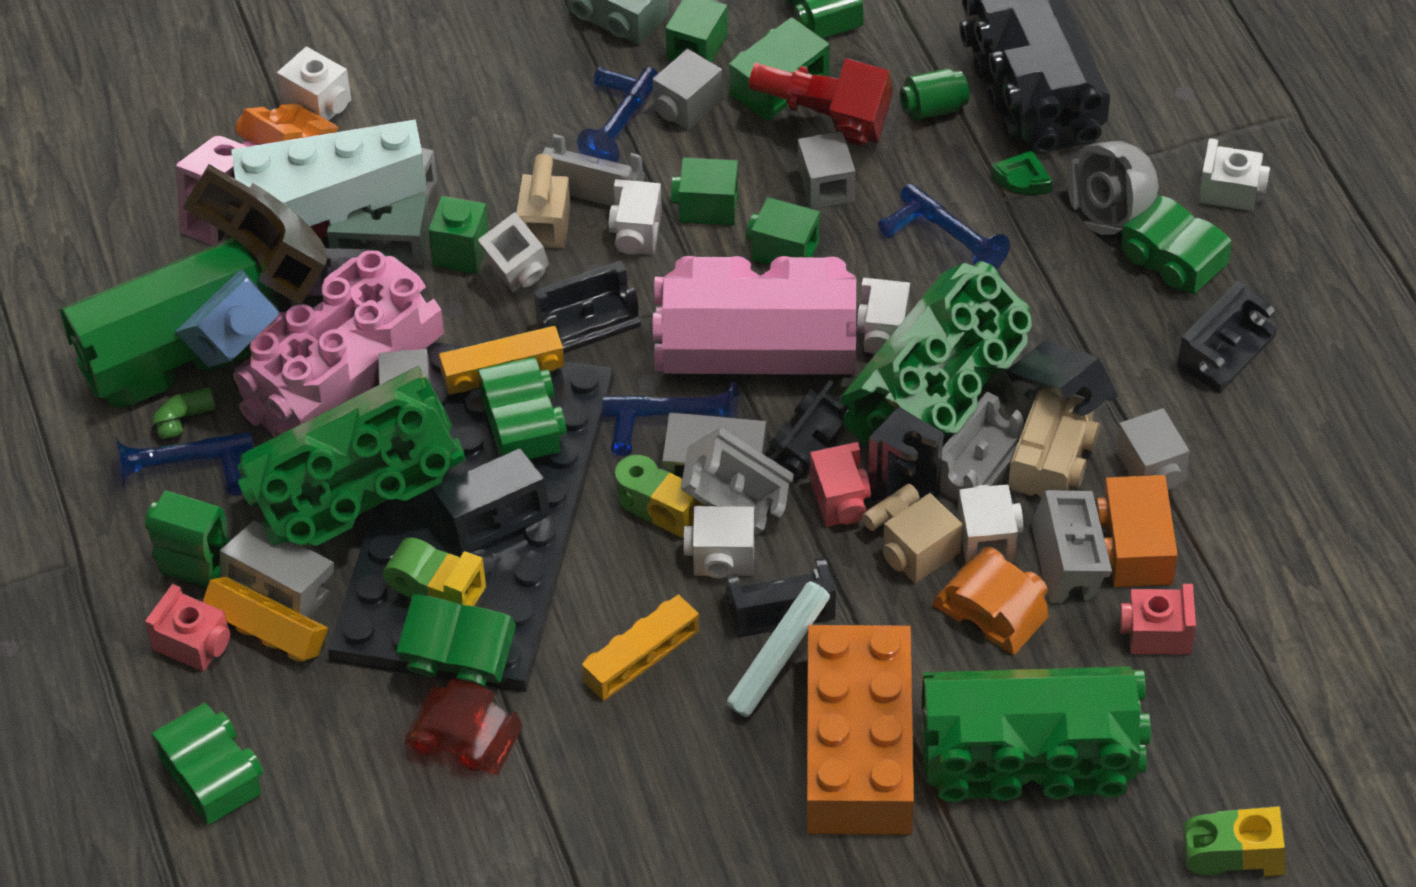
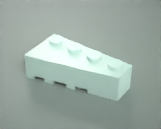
M416 120L231 149L236 180L250 187L252 182L293 210L309 226L327 220L330 225H334L348 220L347 216L354 210L366 206L372 211L427 191Z

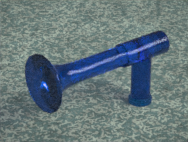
M602 66L597 68L594 74V85L605 86L626 92V94L600 130L589 128L582 130L578 134L577 146L582 155L615 163L619 160L620 153L615 140L635 111L642 106L653 91V78L659 74L658 71L654 68L646 67L635 78L607 70Z
M913 183L907 184L900 193V199L906 205L878 222V227L882 234L887 238H891L901 228L922 215L971 251L975 257L973 266L977 262L983 261L991 264L997 270L1006 259L1010 249V241L1006 235L996 234L991 238L981 236L949 213L943 205Z
M732 382L728 390L712 397L603 396V417H617L611 451L621 456L629 455L632 452L633 445L631 442L635 417H652V415L680 413L737 419L738 393L736 383Z
M251 432L205 438L202 441L141 449L128 447L120 443L118 438L115 437L116 456L122 487H124L126 479L131 474L144 468L199 459L221 458L227 493L230 495L242 494L238 484V480L242 477L237 465L241 463L239 455L253 449Z

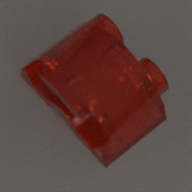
M451 679L446 688H437L435 685L430 688L406 734L404 744L410 746L416 752L427 756L437 755L440 750L455 753V760L468 770H484L499 775L523 725L516 711H513L508 716L501 708L492 703L496 695L492 691L471 682Z

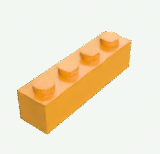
M555 326L439 354L441 373L448 395L479 388L478 369L532 357H535L540 371L547 369L548 371H553L557 368L565 367L563 346Z
M228 577L209 581L203 603L224 611L227 622L236 626L238 632L250 636L254 635L262 639L261 643L265 646L275 649L280 648L287 652L289 658L303 662L319 656L328 627Z
M679 594L670 601H664L652 614L636 621L633 627L624 634L615 636L606 647L597 653L590 654L582 663L583 682L600 699L605 701L700 632L699 613Z

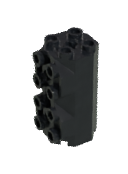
M961 0L966 21L959 23L961 41L965 48H972L973 64L977 77L993 76L994 83L987 85V94L991 108L993 110H1000L1002 116L1001 125L1006 141L1020 139L1031 144L1035 152L1046 154L1054 150L1090 144L1097 140L1102 134L1101 126L1108 121L1110 93L1065 0Z

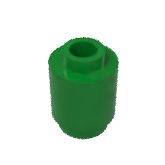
M946 68L908 76L905 79L904 87H901L899 90V99L903 111L906 114L910 113L911 117L918 121L958 112L960 107L966 106L969 102V88L962 71L953 72L951 69Z

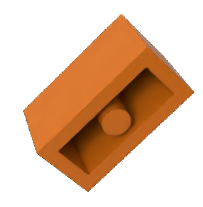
M1165 475L1106 478L1104 497L1096 498L1095 504L1101 527H1105L1107 538H1104L1112 569L1113 587L1173 585L1178 554Z

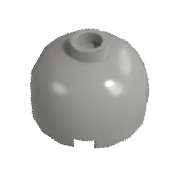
M1124 141L1098 142L1085 146L1080 150L1082 152L1079 158L1072 159L1068 168L1067 188L1070 202L1074 210L1081 208L1082 212L1092 220L1083 222L1088 229L1101 235L1120 233L1128 221L1148 209L1157 198L1159 184L1156 170L1150 158L1140 148Z

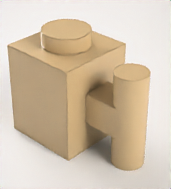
M539 154L535 157L533 174L522 175L516 213L544 248L564 249L571 209L569 178L551 176L553 158L548 154Z
M911 484L905 485L861 515L863 523L871 531L884 524L883 554L885 559L893 569L903 571L915 584L961 553L963 524L931 493L919 500V494Z

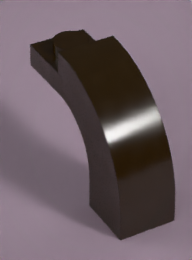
M208 163L185 201L183 208L244 245L261 265L262 270L258 281L301 305L326 265L327 253L322 241L300 216L276 197L253 182L248 187Z

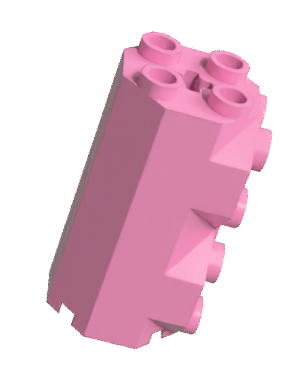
M365 251L358 257L348 260L324 279L322 285L323 301L312 309L308 305H295L287 312H280L250 342L251 357L236 367L235 373H233L239 393L244 399L239 404V407L245 418L255 426L261 424L275 438L380 385L379 353L425 349L444 334L441 308L434 298L428 303L425 302L419 293L426 288L421 278L393 256L384 257L379 251Z
M684 256L676 261L675 269L665 275V277H655L654 302L655 305H663V307H656V313H653V342H662L655 343L654 347L655 372L678 374L855 375L856 276L846 270V263L838 257H778L770 263V270L760 276L751 270V263L740 256Z

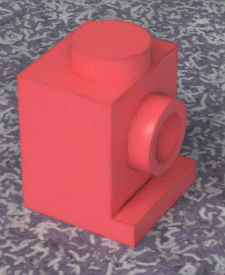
M858 442L810 452V483L825 526L854 524L862 520L861 515L867 511L864 499L871 497V490L865 469H860V447Z
M174 584L170 586L145 620L152 650L204 672L214 657L220 656L225 651L230 640V630L225 612L182 594L181 587Z
M1183 584L1182 590L1131 589L1129 603L1120 604L1119 619L1120 633L1129 634L1130 654L1191 655L1196 629L1193 584Z

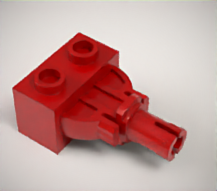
M845 58L839 79L822 75H810L808 69L800 66L799 70L795 69L792 73L755 62L748 82V87L751 90L786 99V104H789L790 110L797 111L800 105L831 117L835 132L843 131L846 142L865 146L867 141L879 143L894 94L890 70Z

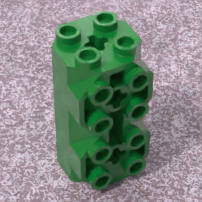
M231 238L59 308L58 312L64 334L69 346L73 345L78 356L75 358L76 363L94 397L106 399V402L114 407L120 408L128 404L133 405L164 392L173 386L178 377L177 369L179 365L186 362H193L197 369L210 371L250 356L251 349L249 343L231 361L207 367L175 331L240 269L275 304L280 313L276 301L270 295L275 290L258 281L262 269L261 266L258 267L255 261L257 258L244 245ZM204 338V340H205L212 348H214V347L212 346V344Z
M979 261L974 266L964 262L943 272L841 396L842 406L848 404V410L843 415L844 425L868 451L870 436L898 407L943 432V438L958 433L977 409V396L981 393L984 384L992 375L1008 369L1028 344L1027 333L1032 327L1028 304L1019 298L1001 279L998 271L986 262Z
M416 366L243 453L242 463L237 465L242 477L238 480V484L251 507L259 504L265 518L261 522L262 527L272 546L288 541L300 545L311 544L317 546L351 529L359 514L388 499L407 501L441 484L447 470L466 461L459 439L453 440L449 433L452 424L427 377H423L421 368Z
M1128 666L922 672V749L924 774L927 783L937 788L938 797L946 802H960L971 798H994L1000 801H1010L1019 797L1022 794V785L1031 780L1042 785L1043 794L1051 799H1065L1076 795H1099L1104 798H1115L1124 794L1127 791V782L1136 778L1138 773H1146L1145 745H1150L1151 725L1149 713H1141L1140 701L1145 700L1146 693L1144 671L1132 670Z

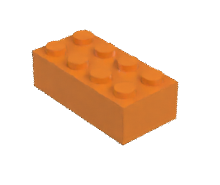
M808 625L807 834L912 835L914 785L911 626Z

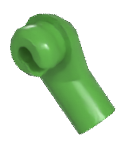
M210 387L175 395L155 411L152 424L157 425L159 438L169 439L180 436L183 431L181 418L216 410Z

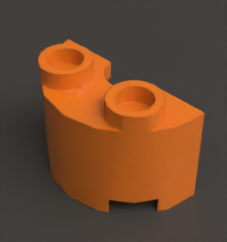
M293 103L280 105L279 108L271 111L265 107L244 109L243 114L236 123L235 133L245 141H252L256 145L336 133L339 127L302 104Z
M985 547L978 555L971 557L937 594L933 606L960 623L964 619L973 621L982 629L987 640L1014 656L1049 617L1047 603L1044 599L1048 592V587L1037 574L1033 572L1024 573L1011 562L1006 561L999 551L992 547Z

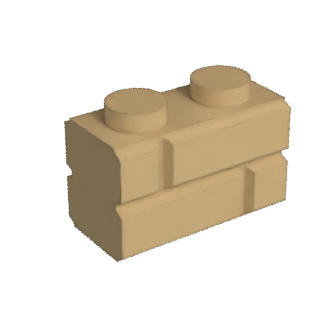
M1044 388L1038 390L1010 463L1009 487L1011 490L1031 496L1038 494L1042 498L1045 490L1069 491L1071 486L1080 487L1087 463L1086 459L1081 458L1084 449L1093 451L1100 429V423L1093 421L1094 411L1085 416L1072 413L1074 407L1077 404H1081L1085 399L1076 396L1062 399L1059 398L1056 392Z

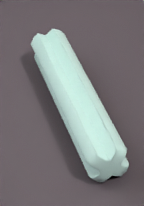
M808 582L727 699V705L733 711L744 717L751 715L808 631V625L813 624L828 602L830 594L824 588L813 582Z

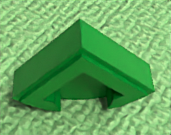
M1033 151L991 165V177L999 185L1010 191L1025 195H1041L1052 192L1053 181Z

